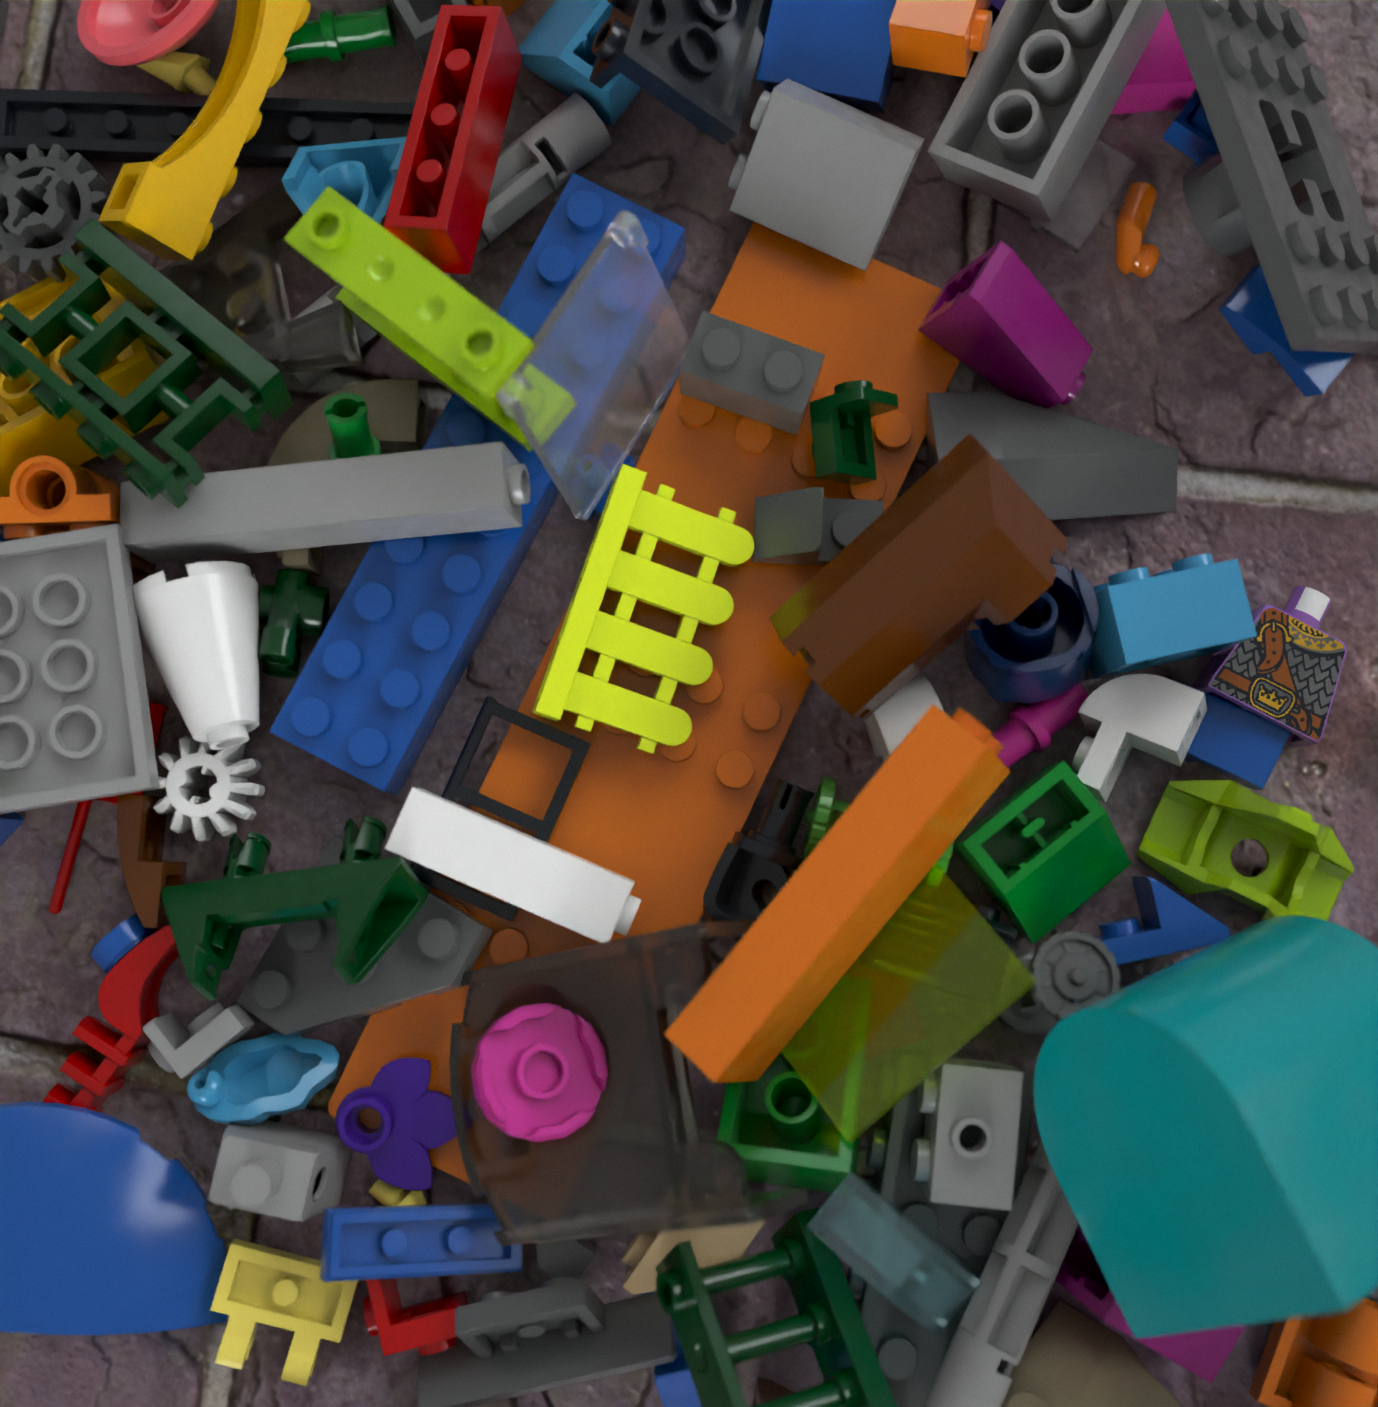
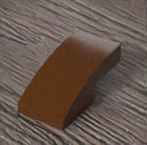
M122 794L118 795L117 832L121 866L127 890L143 927L163 928L170 924L161 895L162 887L185 884L187 862L162 860L166 815L158 814L153 807L163 797Z

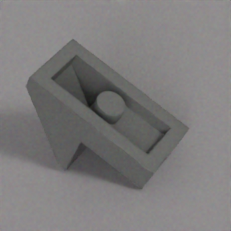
M812 487L755 497L754 552L752 554V562L826 566L883 513L884 501L823 498L824 487Z

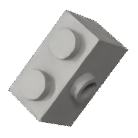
M931 1055L930 1072L921 1071L917 1087L918 1112L926 1113L924 1140L915 1139L911 1152L912 1180L920 1181L919 1189L930 1202L1012 1211L1023 1071L1008 1063Z

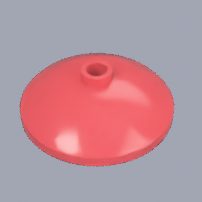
M82 0L77 18L78 36L83 46L97 60L104 64L113 66L145 64L176 51L196 37L210 21L221 0Z

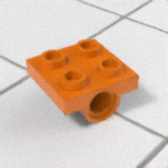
M51 456L31 457L22 462L14 471L10 481V496L0 497V529L4 532V540H18L112 524L120 525L121 491L112 479L98 472Z
M1364 1297L1346 1311L1274 1320L1248 1393L1258 1402L1270 1407H1378V1303Z

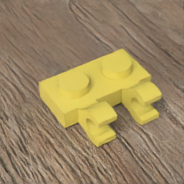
M235 1238L230 1243L210 1311L230 1315L215 1363L241 1370L245 1360L249 1358L258 1323L294 1332L281 1380L307 1386L309 1377L313 1373L321 1340L325 1339L340 1343L359 1280L324 1282L320 1279L321 1260Z

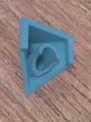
M406 137L299 147L282 178V183L287 194L303 215L329 186L380 224L388 210Z

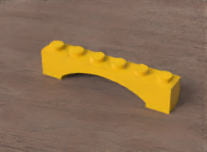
M237 0L234 27L226 59L208 100L186 131L153 161L123 164L98 222L165 261H193L194 256L204 250L213 231V225L210 222L218 201L230 192L236 181L238 170L234 165L243 145L253 138L260 127L262 112L259 111V108L268 88L277 83L285 70L287 59L283 54L292 33L301 28L310 13L311 3L309 0Z

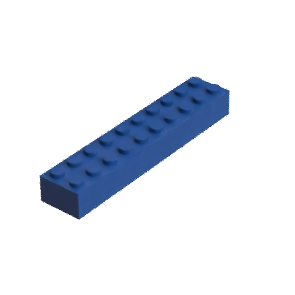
M572 173L497 311L499 316L534 342L536 347L524 362L565 392L571 404L529 453L453 393L422 449L503 442L518 462L526 465L529 473L531 497L528 504H522V527L373 541L269 731L270 733L383 792L399 795L562 489L563 480L569 476L572 460L582 452L686 257L684 227Z

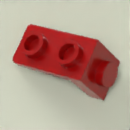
M396 1278L366 1280L369 1296H366L363 1302L365 1323L371 1337L379 1336L384 1356L417 1348L419 1355H431L449 1349L457 1343L455 1307L468 1305L465 1291L402 1308Z

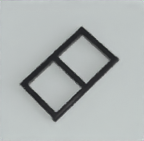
M487 696L441 797L454 802L455 798H459L536 832L535 838L548 843L591 743L499 704L495 698ZM493 715L574 750L543 821L462 786V782ZM414 861L411 862L410 868L420 882L511 922L514 920L519 907L508 902L505 904L424 868L425 866Z

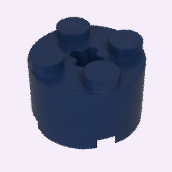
M1051 557L1050 562L1057 569L1052 586L1009 623L994 625L987 617L974 621L980 629L964 632V654L968 667L974 677L995 700L1023 703L1047 701L1066 693L1084 679L1092 657L1099 620V605L1092 585L1073 566L1071 571L1062 565L1054 563L1053 557Z

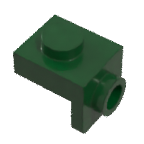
M865 380L840 383L834 387L835 394L809 402L813 438L812 455L815 461L816 478L854 485L877 480L871 417L898 409L897 394L873 389V383Z

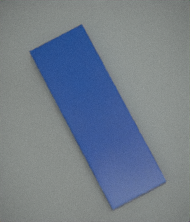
M508 1202L323 1208L320 1279L324 1282L522 1272L524 1210Z

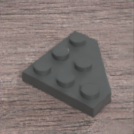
M336 834L333 836L316 867L339 864L344 837ZM426 888L429 892L428 898L405 930L358 985H349L331 965L332 958L336 957L339 935L336 929L337 917L284 923L280 926L236 1003L282 1035L297 1037L317 1031L319 1027L338 1021L361 1018L401 1006L402 1002L429 994L438 995L461 988L494 929Z

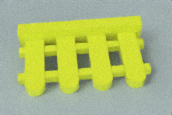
M622 464L611 485L531 713L552 721L560 720L563 710L575 713L578 716L574 727L591 732L594 721L639 736L636 749L653 754L657 743L665 746H677L684 743L691 735L692 721L689 715L684 710L670 704L678 683L695 686L704 683L711 676L713 671L711 656L703 648L691 643L698 623L707 626H717L727 621L732 615L734 609L732 596L726 589L714 585L712 582L719 563L729 567H736L749 560L754 552V540L746 529L733 524L737 512L721 507L717 516L713 517L673 502L672 498L675 489L661 483L657 488L656 494L641 490L647 473ZM627 529L641 534L634 555L620 550ZM659 540L701 556L702 560L696 577L652 562L651 558L657 541ZM606 589L620 594L613 615L599 611ZM639 600L682 616L675 637L673 638L629 622L636 601ZM585 649L599 654L592 676L577 672ZM616 660L661 676L653 699L608 683Z

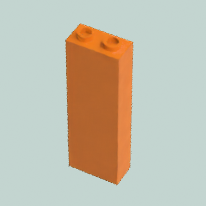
M931 705L664 1033L714 1083L757 1081L1011 772L997 757L1004 746L992 737L993 734L963 709L958 708L953 716L949 717L937 706Z

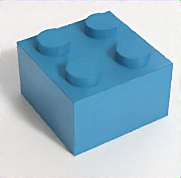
M1211 553L1201 554L1172 563L1173 569L1156 573L1153 577L1149 576L1147 567H1141L1113 574L1108 577V583L1093 587L1099 605L1098 626L1089 664L1093 680L1215 654L1257 637L1238 558L1214 563Z

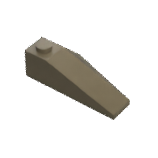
M1064 1300L1058 1301L1028 1342L1019 1366H1013L1009 1376L1013 1380L1001 1407L1184 1406L1169 1389H1165L1139 1360L1138 1354L1121 1335Z

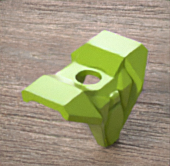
M1229 779L1169 781L1135 854L1186 894L1192 895L1219 891L1262 913L1261 921L1286 915L1308 916L1327 921L1344 881L1355 869L1331 827L1314 822L1311 814L1301 809L1273 803ZM1244 839L1258 842L1266 854V863L1263 870L1253 877L1239 874L1231 861L1233 848Z

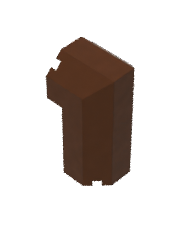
M969 433L771 615L769 619L781 642L794 656L800 650L803 658L810 665L805 671L816 684L852 717L860 715L862 719H867L965 631L980 629L974 620L987 617L994 625L1009 623L1049 589L1057 573V569L1050 562L1053 551L1056 547L1063 555L1068 540L994 457Z

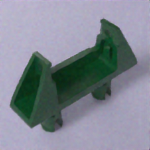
M365 816L362 827L359 829L353 820L349 818L344 828L345 835L339 864L263 874L267 856L270 855L272 845L270 841L258 833L248 832L247 839L243 843L234 833L230 838V848L222 879L162 887L161 895L188 981L208 1000H216L218 997L216 991L222 971L229 969L241 934L246 928L337 917L336 929L339 935L336 957L332 958L331 965L349 985H358L405 930L423 906L429 894L401 856L380 859L383 840H385L387 833L386 825L374 817Z

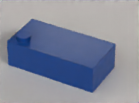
M772 0L756 79L766 91L772 92L773 88L788 78L851 107L884 114L895 65H892L888 23L896 0Z

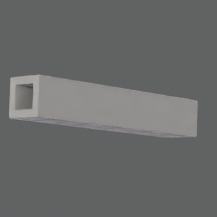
M503 442L203 473L206 478L197 486L189 483L183 489L188 500L179 509L161 494L150 500L130 481L121 482L120 526H122L124 545L130 552L150 563L522 527V504L530 502L531 486L526 465L524 463L520 464Z

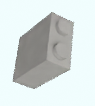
M787 78L773 88L772 93L763 91L756 104L750 121V128L758 132L750 154L742 151L732 170L728 187L736 190L729 211L866 271L877 254L925 139Z

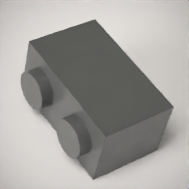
M702 310L679 369L680 393L798 436L809 402L819 380L825 354Z

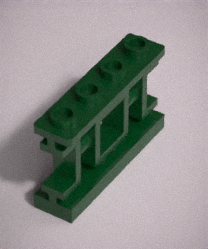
M92 218L73 234L81 251L75 256L67 251L58 259L73 283L69 289L32 321L9 302L0 309V314L3 317L0 320V372L12 382L20 376L24 377L33 385L28 390L31 396L56 420H61L67 414L80 426L75 429L76 434L100 458L106 460L112 454L118 457L127 465L122 469L123 474L147 498L153 500L157 495L161 494L179 509L188 500L183 489L189 483L197 486L206 478L197 461L188 452L225 417L232 414L254 433L263 424L260 417L264 413L276 421L294 403L279 369ZM101 277L127 300L99 324L92 316L111 300L108 291L100 279ZM70 335L75 337L79 343L58 360L73 384L71 386L68 385L22 346L21 343H27L45 358ZM139 337L166 361L123 399L100 380L96 374ZM193 354L221 376L194 402L182 393L202 375ZM161 411L167 414L173 421L152 439L167 464L164 466L113 423L112 420L114 418L136 435Z

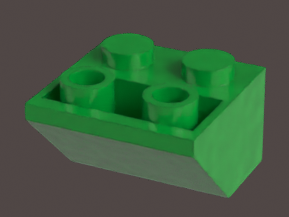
M1064 760L1043 767L954 840L953 845L955 852L1030 944L1037 942L1131 865L1107 812Z

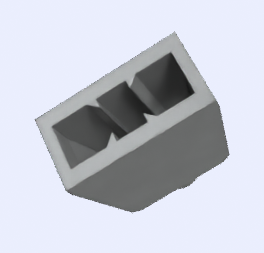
M264 1120L262 1123L252 1126L229 1124L221 1141L208 1201L286 1220L305 1221L323 1213V1208H334L341 1203L353 1150L342 1142L339 1135L271 1120ZM322 1169L319 1185L314 1184L319 1171Z

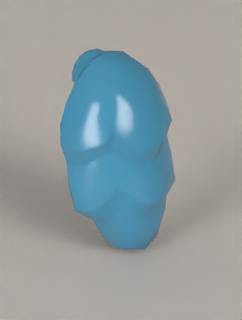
M279 1032L257 1039L242 1040L225 1048L204 1069L196 1071L188 1081L187 1094L193 1101L196 1111L215 1122L225 1125H257L270 1116L288 1114L304 1109L317 1092L336 1078L340 1065V1056L333 1045L321 1040L307 1039L301 1036H286Z

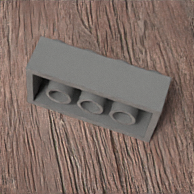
M1006 0L991 28L985 51L978 53L927 151L945 179L1052 223L1167 9L1165 0Z

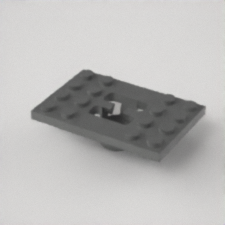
M1165 0L1219 149L1217 152L1187 168L1183 177V192L1187 207L1197 229L1208 245L1217 254L1226 258L1234 256L1254 245L1291 350L1378 354V234H1373L1326 108L1324 99L1329 96L1327 81L1319 67L1314 63L1310 64L1303 43L1308 41L1309 35L1301 15L1295 8L1285 7L1272 0ZM1292 150L1294 158L1280 164L1277 155Z

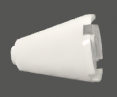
M231 561L197 562L185 565L188 577L166 582L164 571H161L132 585L140 637L193 739L197 742H208L212 750L229 749L248 742V733L255 730L260 724L258 658L259 584L256 581L255 574H251L250 567L244 563Z

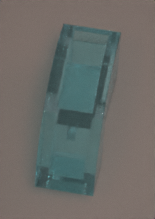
M850 1172L807 1224V1227L869 1284L913 1319L936 1333H940L982 1282L944 1245L927 1237L868 1181Z

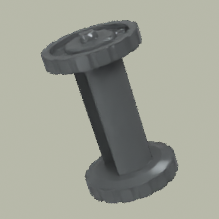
M1077 931L1058 933L1045 939V942L1041 943L1036 949L1026 947L1011 952V961L1007 966L1004 987L1000 992L1001 999L997 1005L989 1006L993 1014L998 1017V1020L1015 1032L1038 1034L1049 1031L1063 1018L1120 990L1119 981L1121 979L1119 968L1116 966L1117 961L1102 941L1095 939L1088 933H1078Z

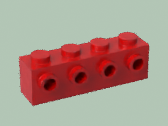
M441 5L383 225L387 231L443 273L469 275L471 273L522 62L521 54L502 6Z

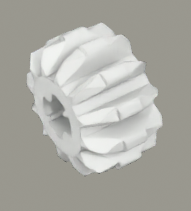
M184 736L179 739L181 758L166 752L158 756L162 766L170 771L167 778L158 776L160 790H166L167 796L158 800L153 809L158 814L174 813L170 829L173 832L184 834L192 828L195 840L210 841L215 833V829L224 837H231L234 833L236 834L237 823L235 816L244 820L254 819L257 813L252 806L245 802L247 795L262 796L264 795L265 787L260 784L248 783L247 778L257 773L261 765L256 759L241 760L245 744L229 749L212 750L208 742H201L199 744L193 737ZM205 775L217 778V783L209 788L211 798L200 797L199 790L207 785Z

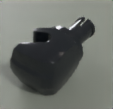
M779 778L775 779V786L756 832L749 830L748 835L735 831L732 841L727 843L714 869L703 896V910L711 925L725 936L737 942L742 939L767 908V904L763 901L761 895L762 888L771 882L777 891L780 892L792 877L789 868L797 871L805 861V859L795 855L797 849L791 846L809 802L813 799L815 793Z

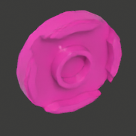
M549 1003L521 1006L495 1020L478 1042L471 1068L474 1097L487 1120L508 1136L532 1142L564 1138L586 1124L597 1109L595 1106L599 1102L601 1092L605 1090L608 1077L605 1050L593 1027L579 1015H574L569 1010L561 1008V1006Z

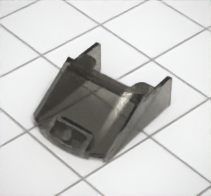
M758 918L694 923L464 972L460 987H470L467 994L463 1022L452 1023L450 1042L452 1109L460 1152L475 1197L486 1195L502 1227L501 1230L493 1232L501 1246L745 1225L809 1203L807 1188L750 1193L746 1169L741 1156L735 1148L724 1141H700L687 1057L664 1035L680 1015L678 1004L690 1002L712 976L709 943L744 936ZM549 1003L561 1006V1008L569 1010L574 1015H579L593 1027L605 1050L608 1077L605 1090L601 1092L599 1102L595 1106L597 1109L586 1124L564 1138L532 1142L508 1136L487 1120L474 1097L471 1068L477 1044L495 1020L521 1006Z

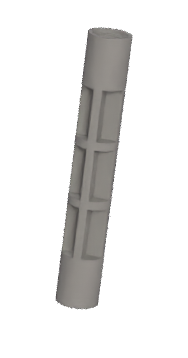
M574 93L499 153L475 254L566 182L572 173L576 174L612 144L611 137L604 123L595 110L580 95ZM339 283L267 340V343L307 390L377 334L346 310L335 298L343 288Z
M1042 1139L1037 1150L1034 1152L1030 1166L1012 1204V1211H1009L1001 1232L994 1243L983 1273L924 1403L927 1407H1001L1013 1380L1009 1377L1014 1365L1019 1366L1021 1357L1079 1224L1048 1160Z

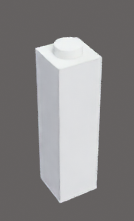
M411 788L385 846V849L607 946L614 931L624 936L627 935L642 900L630 895L635 883L634 880L422 788Z

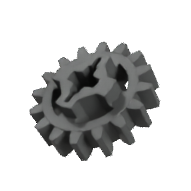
M30 144L27 149V159L24 161H20L11 153L6 154L5 160L9 169L4 174L0 173V263L15 274L23 273L33 282L40 283L46 273L55 281L61 283L65 282L66 272L58 259L67 251L73 256L81 251L73 234L92 218L98 222L109 197L105 192L109 189L110 185L78 152L71 156L59 144H53L47 156L35 144ZM98 222V223L101 224L104 228H106L110 233H112L113 235H115V231H114V230H112V229H110L109 227H107V226L103 225L102 223Z

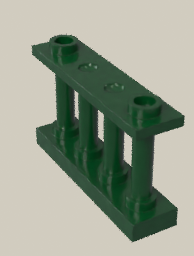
M819 1208L795 1213L771 1237L774 1249L699 1268L689 1240L678 1243L657 1265V1296L663 1310L672 1316L701 1407H747L733 1365L803 1343L812 1347L824 1378L823 1383L750 1407H896ZM779 1276L788 1282L798 1309V1315L726 1336L722 1335L709 1297L710 1295Z

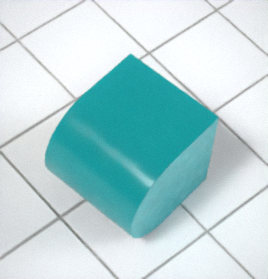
M1292 915L1273 917L1258 922L1063 1018L1053 1027L1040 1049L1034 1074V1105L1040 1136L1056 1178L1135 1339L1346 1311L1378 1288L1377 946L1345 927L1319 918Z

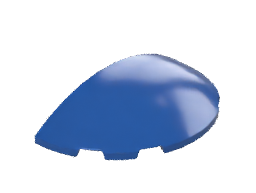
M19 1102L0 1104V1332L44 1335H116L177 1330L227 1322L228 1315L210 1311L227 1256L224 1237L218 1238L214 1224L206 1210L207 1197L193 1175L177 1158L167 1160L152 1146L142 1141L140 1131L136 1127L110 1115L60 1103Z

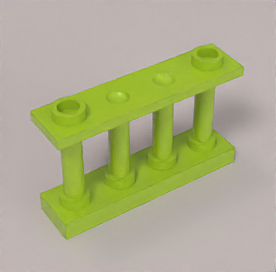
M328 186L285 236L284 240L291 247L343 286L335 298L346 310L529 453L571 404L565 392L524 362L536 347L530 338Z

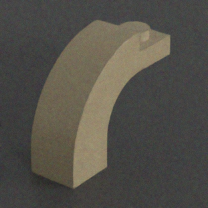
M414 379L372 380L341 388L318 400L296 418L278 441L267 467L330 460L329 447L332 443L329 423L324 413V405L332 396L346 392L356 393L364 398L368 409L367 417L371 434L376 436L380 442L382 454L422 450L427 442L429 397L420 381ZM324 546L275 551L277 557L282 558V565L288 569L307 573L308 576H323Z

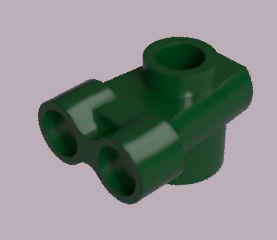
M279 569L275 586L263 585L259 599V622L267 623V627L263 629L258 658L264 661L262 671L270 676L285 679L296 678L300 665L302 634L321 637L326 628L330 588L309 585L307 573L292 569Z

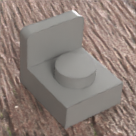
M217 1003L188 1025L187 1028L193 1035L192 1037L171 1013L153 1018L142 1028L151 1040L148 1043V1049L153 1059L165 1071L169 1073L176 1072L180 1079L193 1075L196 1071L204 1069L215 1056L228 1046L239 1041L261 1023V1020L239 1004L224 1009L220 1003Z

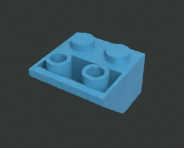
M555 0L518 47L522 57L521 64L566 96L570 97L574 93L580 95L595 110L603 122L613 127L642 89L621 73L601 89L589 81L597 57L591 51L592 44L600 28L609 19L613 5L608 0Z

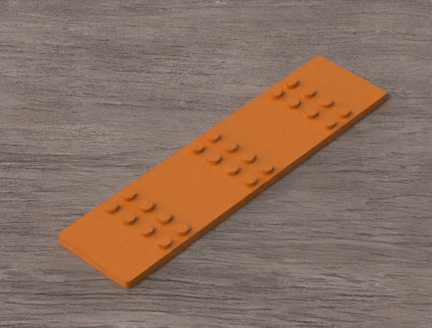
M753 222L710 313L825 354L819 380L810 402L835 394L834 387L840 383L855 380L870 381L873 383V389L897 394L898 409L871 417L877 480L854 485L816 478L815 461L812 455L813 438L810 406H808L797 436L681 394L680 379L678 377L635 467L647 473L641 490L656 494L657 488L661 483L675 489L672 498L673 502L713 517L717 516L721 507L735 511L737 513L733 524L746 529L752 537L755 497L812 487H824L823 498L884 501L883 512L886 511L895 502L926 435V393L946 392L960 362L959 359L918 331L942 289L874 258L866 271ZM627 529L620 550L634 555L641 534ZM659 540L651 558L652 562L692 577H696L702 557ZM752 556L749 560L736 567H729L719 563L712 584L722 587L730 593L734 602L733 613L727 621L717 626H707L698 623L691 643L709 653L713 661L712 674L704 683L699 685L687 686L678 683L670 704L684 710L689 715L692 721L691 735L684 743L677 746H665L657 743L653 754L636 749L639 736L594 721L591 732L574 727L578 716L575 713L563 710L561 719L558 721H552L531 713L568 610L567 607L518 712L591 743L548 843L635 881L630 895L642 900L626 936L614 931L607 946L520 907L514 920L511 922L432 887V892L494 929L461 988L438 995L429 994L402 1002L401 1006L371 1014L329 1100L328 1111L333 1118H336V1112L342 1100L355 1089L371 1086L381 1067L390 1061L403 1057L427 1059L431 1063V1080L428 1089L440 1091L454 1098L463 1108L469 1119L466 1128L455 1138L437 1148L428 1149L432 1166L516 1207H520L522 1210L547 1222H555L562 1217L704 912L703 896L714 869L727 843L732 841L735 831L741 832L812 680L811 676L805 671L810 665L803 658L800 650L794 656L781 642L769 617L825 566L752 562ZM606 589L599 611L613 615L620 594ZM637 600L629 622L674 638L682 616ZM585 649L577 672L592 676L599 654ZM616 660L608 683L653 699L661 676ZM511 723L478 793L543 821L574 750ZM472 805L470 810L536 837L537 833L475 805ZM439 873V875H442V876H444V877H446V878H448V879H451V880H453V881H455V882H458V883H460V884H462V885H464V886H467V887H469V888H471V889H474V890H476V891H478V892H480V893H483V894H485V895H487V896H489V897H492V898H494V899H496V900H499V901H501V902H503V903L506 904V901H503V900H501V899H499V898H497V897H494V896H492V895H490V894H487V893H485V892H483V891H480V890H478V889H476V888H473V887H471V886H469V885H467V884H464V883H462V882H460V881H457V880H455V879H453V878H450V877H448V876H446V875H443V874ZM549 1003L561 1006V1008L569 1010L574 1015H579L593 1027L605 1050L608 1077L605 1090L601 1092L599 1102L595 1106L597 1109L586 1124L564 1138L532 1142L508 1136L487 1120L474 1097L471 1068L477 1044L495 1020L521 1006ZM372 1108L361 1110L360 1118L366 1127L371 1129L380 1127L381 1117L376 1110Z

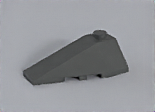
M992 391L926 393V473L971 433L1049 520L1176 511L1177 448Z

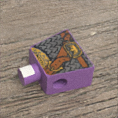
M1296 586L1284 610L1269 604H1264L1251 610L1257 637L1215 653L1191 687L1229 702L1291 732L1286 744L1294 748L1319 743L1325 730L1347 654V645L1343 641L1319 629L1330 607V598L1315 589Z

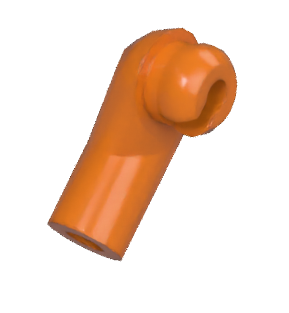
M1135 182L1128 187L1116 220L1115 264L1124 275L1127 276L1131 272L1140 278H1146L1152 274L1160 255L1159 248L1156 245L1142 242L1157 199L1156 189L1145 182Z

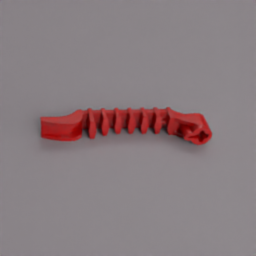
M170 925L148 936L129 951L111 969L100 985L98 994L99 1009L104 1018L124 1034L96 1017L88 1015L83 1018L72 1034L105 1055L106 1058L100 1063L84 1052L75 1051L71 1053L59 1071L83 1086L82 1089L77 1091L67 1084L58 1083L52 1087L43 1102L83 1107L102 1113L104 1108L101 1105L107 1097L121 1089L126 1081L123 1077L127 1071L144 1059L148 1052L145 1047L150 1039L142 1027L153 1018L160 1017L158 1000L161 984L169 968L179 957Z

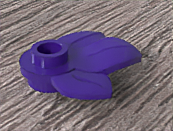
M403 1057L390 1061L381 1067L371 1086L360 1087L349 1093L342 1100L336 1112V1130L342 1142L355 1152L367 1154L370 1165L380 1180L405 1190H426L433 1185V1169L428 1149L437 1148L459 1135L469 1122L467 1114L454 1098L440 1091L428 1089L431 1080V1063L427 1059ZM372 1108L379 1113L381 1117L379 1128L371 1129L362 1123L360 1118L362 1109Z

